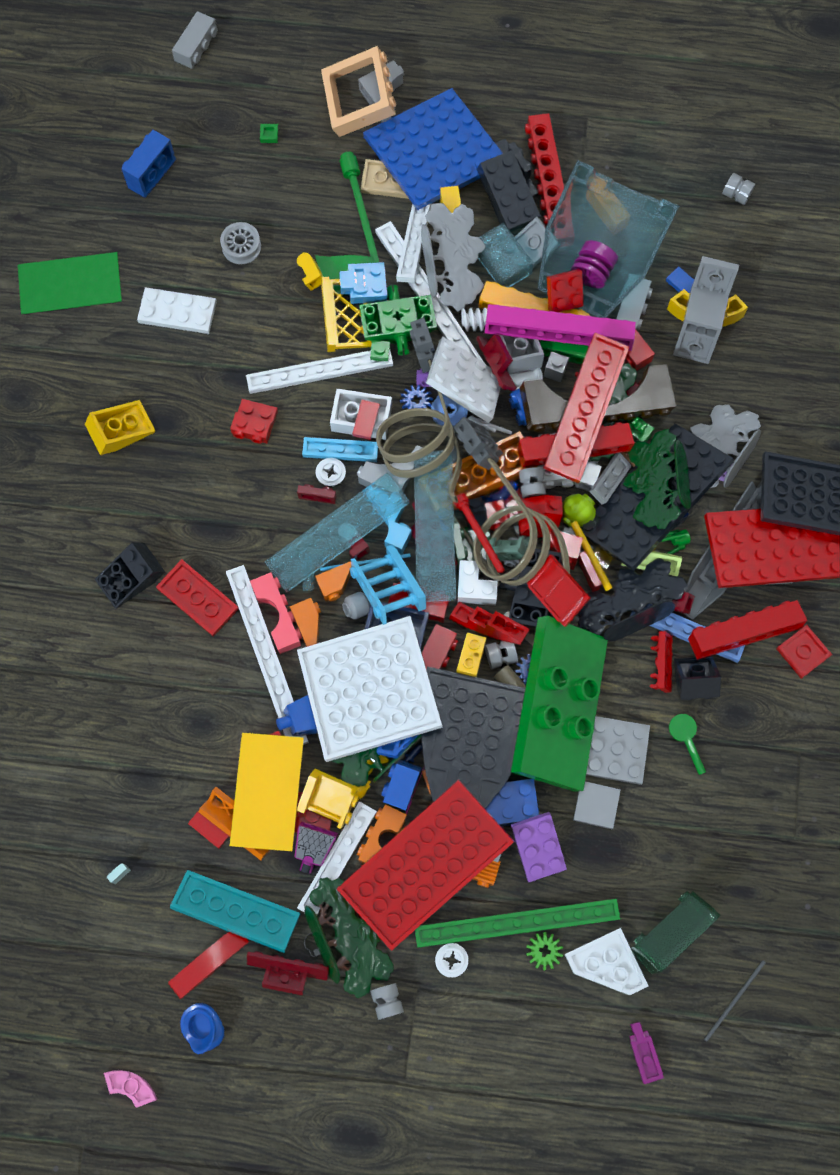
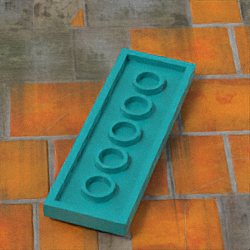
M189 870L186 871L170 905L172 910L285 953L300 917V913Z

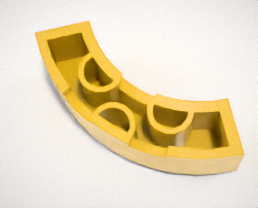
M685 289L670 299L667 308L672 315L681 321L684 320L690 294ZM737 295L728 298L722 327L742 319L748 309Z

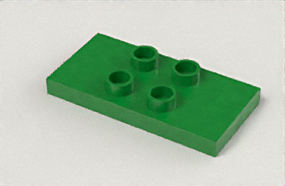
M550 616L538 617L511 768L512 773L570 791H584L608 640H605L604 637L571 624L564 627L561 622Z

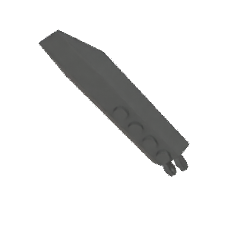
M751 481L732 511L761 509L762 481L757 488ZM710 545L693 569L687 582L688 588L684 590V592L695 596L690 615L683 613L691 620L718 599L727 589L718 588Z

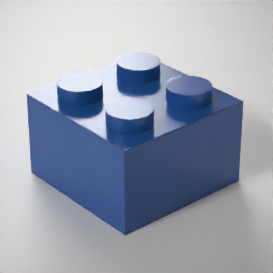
M399 760L397 764L394 763L388 777H391V781L385 784L381 796H384L383 802L406 810L422 767Z

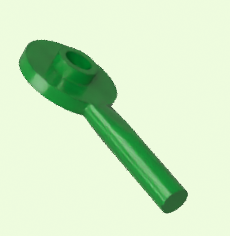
M678 714L669 723L670 735L677 741L685 742L698 774L706 773L705 768L692 741L697 731L696 722L687 714Z

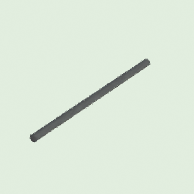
M764 960L761 961V963L752 973L750 978L747 980V982L744 984V986L741 988V990L738 992V994L735 996V998L723 1012L721 1017L718 1019V1021L706 1035V1037L704 1038L706 1042L710 1039V1037L722 1023L724 1018L727 1016V1014L730 1012V1010L733 1008V1006L736 1004V1002L748 988L750 983L753 981V979L765 965L766 962Z

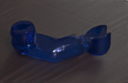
M509 480L514 490L517 491L519 488L518 483ZM504 485L499 492L491 494L490 497H480H482L483 501L484 499L486 500L485 503L499 500L504 501L511 494Z

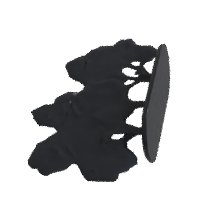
M661 558L647 564L642 575H638L632 569L620 568L617 575L618 580H615L612 586L615 591L614 594L610 596L599 591L587 592L590 599L578 612L581 617L578 621V627L600 635L606 625H611L605 631L604 639L610 642L617 641L669 616L674 611L675 604L671 601H663V599H681L688 585L683 577L669 576L671 563ZM657 594L660 595V599H659V600H657V598H656V595H657ZM649 603L653 605V606H651V607H648V608L642 610V609H643L647 604H649ZM630 610L635 612L634 615L620 621L624 612ZM611 615L615 618V621L613 619L608 621L604 616Z

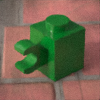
M639 417L628 420L627 423L630 425L634 442L638 440L647 442L652 436L654 428Z

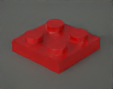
M576 269L547 276L548 311L559 313L584 306L582 270Z

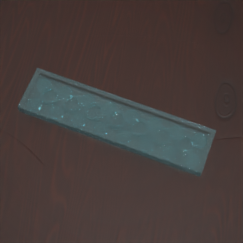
M444 450L432 451L425 457L415 460L414 469L428 464ZM452 452L434 470L414 477L416 582L425 594L426 602L456 600L454 503L448 492L453 477Z
M387 472L267 559L265 564L275 578H278L280 585L287 593L404 508L410 501Z

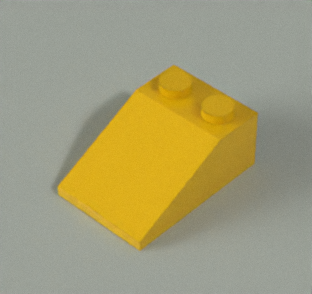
M140 400L91 412L85 422V426L100 455L118 451L155 433V429Z

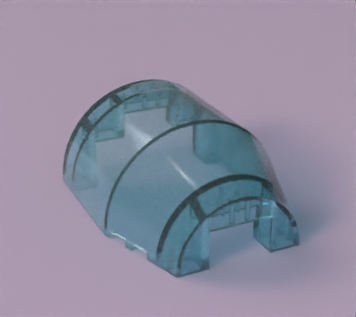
M577 160L545 229L538 289L547 293V276L571 271L570 269L575 263V259L579 257V252L586 241L593 240L603 243L617 254L618 261L614 269L609 272L610 277L606 280L603 288L597 289L583 284L584 306L579 307V309L596 317L606 318L646 277L679 206L663 198L660 201L649 195L645 196L596 172L594 167Z

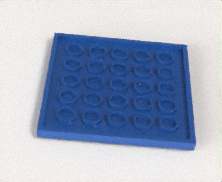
M452 88L363 132L365 140L417 210L439 200L440 188L458 186L460 189L480 179L477 171L479 164L503 154Z

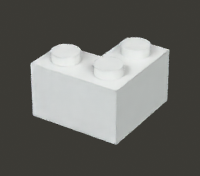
M460 560L457 603L496 606L497 581L478 580L479 567L476 562Z

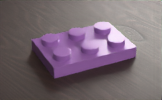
M549 812L511 824L528 882L567 870Z

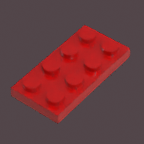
M182 559L156 586L158 591L213 637L239 609L235 603Z

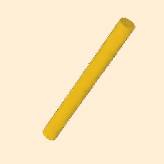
M574 521L570 525L576 536L583 537L581 546L587 553L605 591L612 589L577 521Z

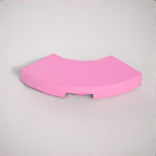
M123 1070L104 1073L109 1093H120L128 1096L136 1108L157 1100L150 1084L139 1075Z

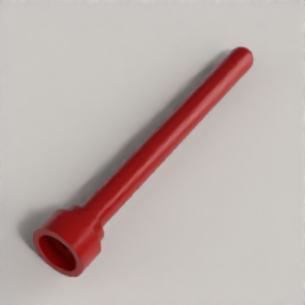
M465 493L457 495L458 503L453 502L455 507L463 511L497 572L503 573L504 567L469 508L470 504Z

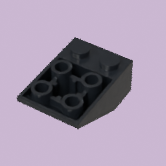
M132 542L95 578V581L114 608L117 609L155 583L165 571L145 543Z

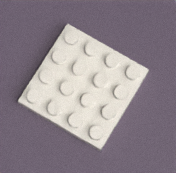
M442 337L438 343L426 383L489 423L493 419L501 388L498 385L496 376L492 373L491 367L482 360H478L467 350H463L455 345L453 341Z

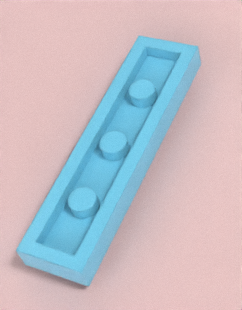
M304 437L302 455L307 458H336L338 460L377 462L378 446L377 442Z

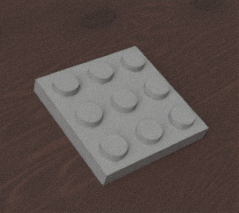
M596 716L586 775L642 785L650 725Z

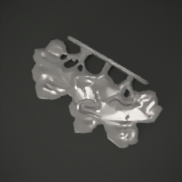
M443 203L431 204V209L425 217L433 226L434 231L430 235L427 225L423 224L421 228L429 290L431 296L436 297L438 291L437 282L441 283L444 287V291L440 296L441 303L445 306H453L459 312L465 307V304H472L476 299V295L484 287L479 276L468 270V264L476 262L478 253H481L486 248V245L479 237L468 234L474 225V212L471 208L461 204L451 213ZM438 231H441L442 234H441V235H437V232H438ZM431 240L439 243L437 255H433ZM434 260H442L444 262L445 270L442 275H436ZM443 279H450L453 282V286L445 284L446 280L443 281Z
M728 404L716 405L710 414L712 425L700 423L690 427L692 433L726 454L738 456L732 466L726 470L727 474L723 483L725 488L731 484L754 450L761 434V430H757L761 427L758 420L759 415L750 411L735 415L734 410ZM757 430V431L754 432V434L752 435V437L749 439V438H748V433H749L750 431ZM747 442L740 453L737 452V443ZM719 479L713 484L712 487H716L719 484Z

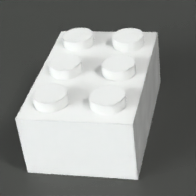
M337 389L330 420L331 431L352 435L361 400L380 404L371 437L376 438L379 426L391 416L392 397ZM388 429L382 436L383 440H386Z

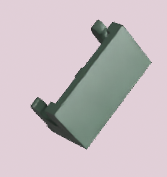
M520 536L518 540H498L495 546V537L491 538L490 544L500 561L522 560L530 538L525 539V536Z

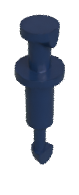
M418 743L408 754L405 752L406 758L403 761L414 763L413 759L423 750L422 743Z

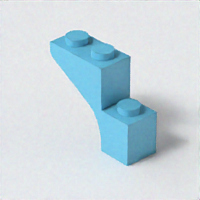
M370 487L368 491L369 501L389 528L388 535L384 541L385 547L393 544L398 553L402 555L412 536V530L408 525L404 523L398 524L405 509V503L398 496H389L380 488L374 489Z

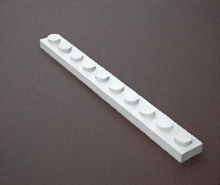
M390 221L375 229V232L399 267L404 241ZM419 265L415 283H408L417 296L430 295L427 275ZM437 292L436 297H432L438 329L446 339L453 341L455 345L463 350H467L478 360H482L448 307L441 303L440 295Z
M242 565L226 571L278 718L285 716V707L294 701L246 569ZM290 728L283 729L285 736L304 738L303 745L309 743L306 735L292 736Z

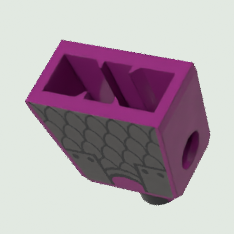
M302 821L298 827L294 856L297 859L303 860L300 871L311 874L314 864L322 866L338 833Z

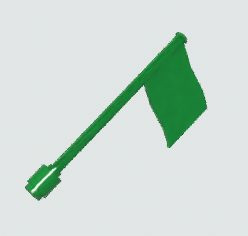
M353 152L343 153L340 156V165L344 178L349 179L351 182L371 257L358 255L331 257L315 255L317 265L323 277H329V279H339L340 271H348V264L380 263L357 177L360 175V168L357 157ZM333 285V290L338 294L341 293L340 285Z

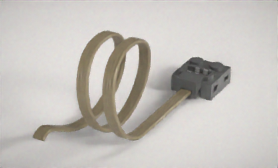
M425 318L410 322L412 330L409 332L422 372L425 373L430 371L436 351ZM437 390L444 414L428 408H413L395 413L379 426L376 433V442L387 469L393 475L401 478L417 477L434 470L448 458L455 444L457 462L448 492L451 500L458 503L454 490L462 467L461 449L450 422L442 393ZM416 416H429L444 422L443 426L433 423H419L401 428L388 437L382 448L381 440L384 432L400 420ZM421 431L440 432L431 443L420 450L405 455L388 453L390 447L398 439L408 434ZM446 436L450 437L444 451L426 465L411 470H399L388 463V461L408 463L423 458L434 451L444 441Z
M463 417L453 427L458 433L456 435L457 438L464 443L465 450L472 455L478 465L488 470L494 469L518 504V506L506 507L493 514L481 526L482 531L486 535L487 531L497 520L515 511L523 512L510 517L497 528L491 537H496L495 546L501 535L515 522L527 518L530 528L529 544L522 560L513 570L504 575H500L487 553V564L492 574L486 569L481 558L482 544L476 536L473 554L479 569L486 576L512 586L522 585L530 581L542 568L549 553L550 534L547 522L558 540L562 556V566L570 574L566 543L556 524L547 516L525 506L496 464L503 452L485 427ZM535 517L540 524L543 534L540 556L533 568L525 576L517 580L508 581L523 571L534 554L537 544V527L533 518Z

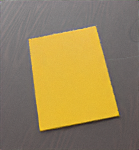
M242 733L230 846L292 851L304 738Z

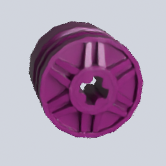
M589 240L583 244L579 257L575 259V263L570 270H582L584 285L597 289L603 288L606 280L610 277L609 272L614 269L618 261V256L607 245Z

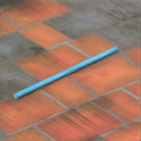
M410 553L400 555L401 558L411 557ZM382 558L358 561L357 563L358 565H363ZM343 564L321 567L320 571L331 570Z

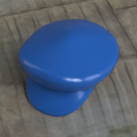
M196 1003L183 1012L181 1031L194 1053L203 1054L220 1045L224 1038V1027L218 1014L212 1007L204 1003Z

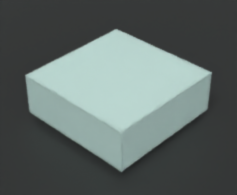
M121 863L107 878L111 883L116 884L131 870L127 865Z

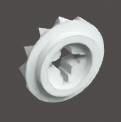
M326 458L317 465V479L325 486L334 487L337 484H341L345 478V466L336 458ZM332 468H334L335 475L332 474L331 477L328 478V473L325 471H330Z
M454 943L442 946L436 954L435 962L437 969L447 977L461 975L468 966V955L464 948ZM455 951V959L461 961V963H454L450 970L449 962L443 960V958H449L452 952Z

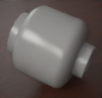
M363 592L347 596L342 604L345 615L354 620L368 615L371 606Z

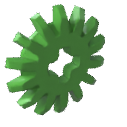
M543 932V938H541L537 933V940L535 941L531 938L530 941L533 945H527L526 947L531 949V952L526 953L527 956H533V959L529 962L533 963L536 961L535 967L537 969L540 964L543 965V970H546V965L548 964L553 969L552 962L559 964L560 962L556 959L557 956L563 957V954L558 953V950L563 949V946L557 947L556 944L560 940L553 941V934H551L550 938H547L546 932ZM544 945H547L548 950L551 951L550 954H546V957H542V953L539 952V948H543Z

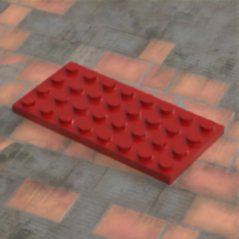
M761 509L711 512L704 515L718 588L840 578L839 535L761 521Z
M458 779L338 886L337 890L392 951L514 843V840Z

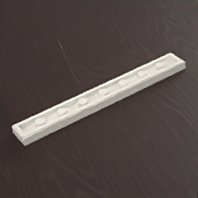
M371 351L248 374L246 377L249 392L252 394L393 366L391 352H389V361L370 360Z

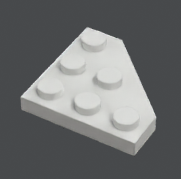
M621 928L564 954L573 974L627 995L648 987Z

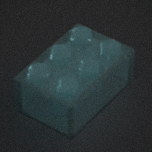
M504 223L479 237L486 245V248L481 253H478V259L495 282L509 288L532 274L534 263Z

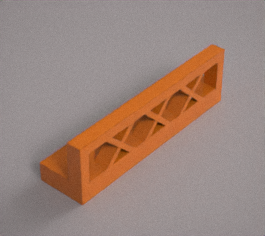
M215 787L209 799L200 807L198 812L231 837L234 800ZM216 796L222 800V803L216 799ZM244 847L260 860L271 851L269 849Z

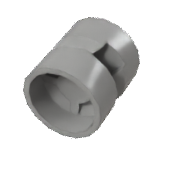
M733 173L722 194L729 198L735 197L737 202L745 205L756 184L749 180L743 181L741 176Z
M535 467L519 471L520 482L523 483V486H521L522 498L546 495L545 484L542 483L544 480L543 468Z
M501 641L500 644L494 642L485 645L486 656L491 669L502 667L503 663L507 665L518 663L514 643ZM501 649H504L506 657L502 658Z
M396 983L370 991L373 1002L378 1005L375 1008L378 1020L404 1012L401 1001L397 1000L399 993Z

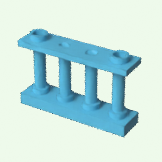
M393 544L386 547L387 555H385V558L359 566L355 558L351 559L352 567L349 568L352 578H356L371 603L375 617L379 618L383 625L387 624L386 613L410 604L415 605L418 611L426 609L425 594ZM385 565L392 567V571L367 579L364 575L368 571ZM393 578H399L400 584L378 592H374L371 587ZM401 591H407L409 597L384 606L379 600Z

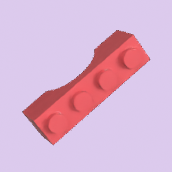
M268 573L251 580L250 583L258 603L272 605L279 612V622L271 632L279 654L301 646L299 640L303 638L299 628L294 629L292 623L295 622L291 611L287 612L285 606L288 605L284 594L280 595L278 589L281 588L278 578H273L272 573Z

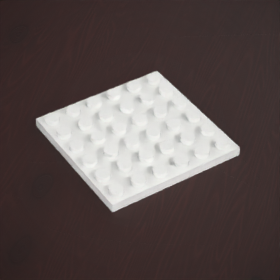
M410 616L297 650L326 762L442 728Z

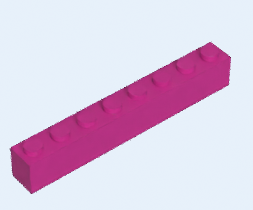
M488 304L485 333L589 346L592 336L596 332L629 346L628 351H631L635 338L636 322Z

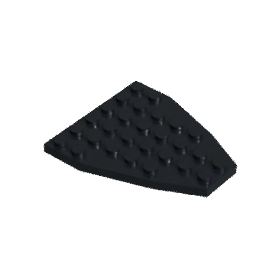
M427 666V675L442 723V728L421 734L424 767L432 800L434 802L459 779L486 809L504 787L512 773L511 768L526 688Z

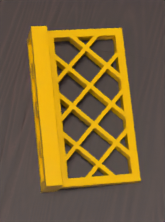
M322 277L321 289L327 352H335V349L371 347V341L359 342L355 339L360 332L364 334L363 326L360 327L354 322L361 314L360 310L342 297L344 294H338L333 290V285H340V279ZM338 300L346 304L342 311L335 307V303ZM348 308L356 312L352 319L344 314ZM340 317L348 321L343 328L337 324V320ZM350 324L358 329L353 336L346 331ZM342 333L349 338L347 343L338 342V337Z

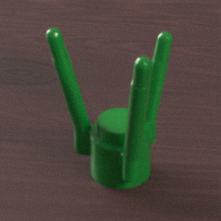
M678 529L670 531L661 542L671 540L674 546L677 545L676 548L667 552V554H674L679 550L685 549V545L690 543V535L686 529L680 531Z

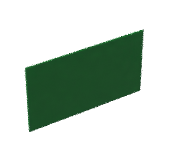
M117 252L18 264L21 314L122 302Z

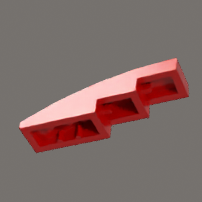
M458 602L449 617L450 620L489 637L521 645L530 630L497 611L491 614L478 606L474 610L461 602Z
M226 933L172 978L168 984L181 1000L210 977L214 971L230 960L249 941L237 934Z

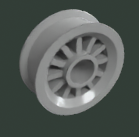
M245 222L233 223L226 227L221 234L220 243L222 251L230 262L247 264L258 257L261 251V242L258 231L252 225Z

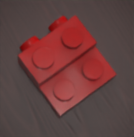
M242 399L230 428L232 435L239 439H251L258 444L262 442L268 443L278 408Z

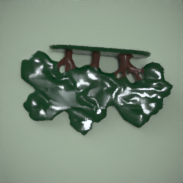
M328 877L320 878L319 887L312 890L309 896L310 901L315 906L321 908L320 917L318 919L314 910L307 905L304 907L305 916L325 967L329 968L328 973L331 979L338 984L340 981L338 968L344 970L346 974L343 985L344 991L354 994L358 999L370 993L371 979L373 977L377 980L387 981L390 973L393 972L394 965L387 953L376 948L377 943L381 940L362 917H356L355 909L337 890V887L345 880L337 878L331 881ZM323 902H326L325 907H322ZM331 906L333 908L332 914L325 918L327 916L325 911ZM332 918L335 922L330 923L329 920ZM325 923L331 925L335 930V938L328 942L321 927ZM331 946L336 947L342 954L337 963L331 952ZM351 963L352 965L351 967L347 968L345 964Z

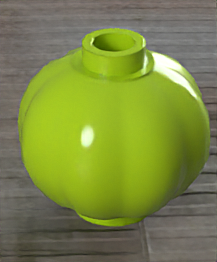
M572 494L568 496L562 503L563 522L570 527L571 523L577 521L579 526L583 527L590 520L593 521L596 515L595 502L586 494Z

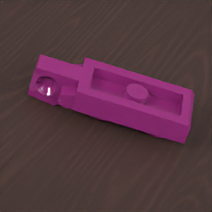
M640 1022L631 1023L633 1035L629 1036L630 1044L643 1084L663 1079L664 1076L651 1036H649L648 1031H642Z

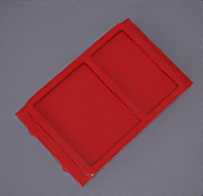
M551 554L538 573L527 582L529 589L564 627L573 620L590 599V596Z

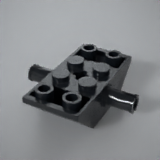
M535 549L530 562L520 572L518 579L525 576L533 568L540 556L541 549ZM549 551L547 558L551 554L562 565L561 553ZM527 582L517 586L500 583L501 589L515 591L509 614L510 619L519 624L537 627L538 617H553L529 589Z

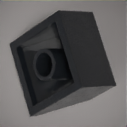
M704 657L698 660L697 658L674 659L676 686L681 700L720 697L721 675L713 657Z

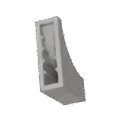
M395 61L386 64L390 71L389 81L394 91L403 84L404 71L400 65L398 66ZM374 70L358 79L359 90L370 105L379 102L381 99ZM391 117L381 120L382 123L390 120Z
M417 445L412 452L420 450L422 447ZM422 458L408 463H392L390 465L399 470H411L418 467ZM366 461L364 466L361 465L357 472L359 484L368 488H380L387 495H394L400 498L411 478H401L393 475L385 464H374Z

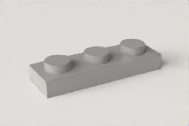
M621 453L615 454L589 492L601 505L606 503L632 465Z

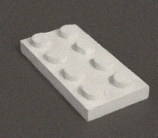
M145 288L137 320L138 323L209 334L216 306V298Z

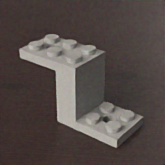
M702 256L689 294L682 328L673 352L674 356L709 364L722 329L728 297L739 265Z

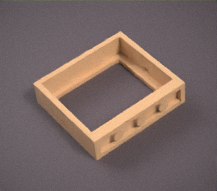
M378 46L321 69L331 126L339 137L396 115V101L392 96L393 86L389 81L390 71L386 66L387 57L385 52H381ZM374 63L380 101L342 116L335 79Z

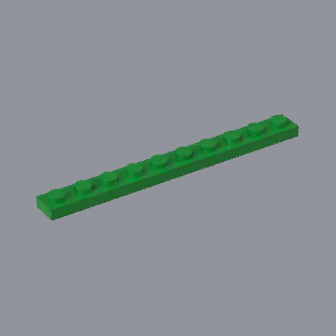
M617 899L422 925L415 930L417 948L614 921L620 920Z

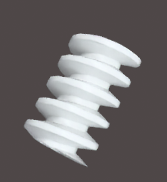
M462 308V328L465 327L466 332H468L470 326H472L473 331H476L477 326H479L480 330L483 331L486 324L487 308H484L482 313L479 308H476L475 313H473L472 308H469L467 314L465 309Z

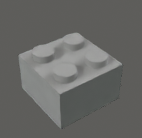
M499 335L513 359L506 368L509 374L542 367L544 352L539 340Z

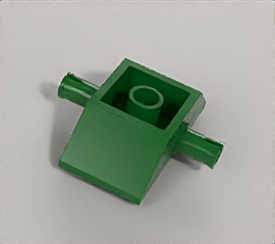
M392 285L387 287L389 301L359 305L364 338L369 341L397 343L398 355L403 356V349L405 355L410 353L407 342L412 341L409 332L412 330L410 322L425 318L429 333L437 329L432 296L430 294L400 299L398 286L393 285V292Z

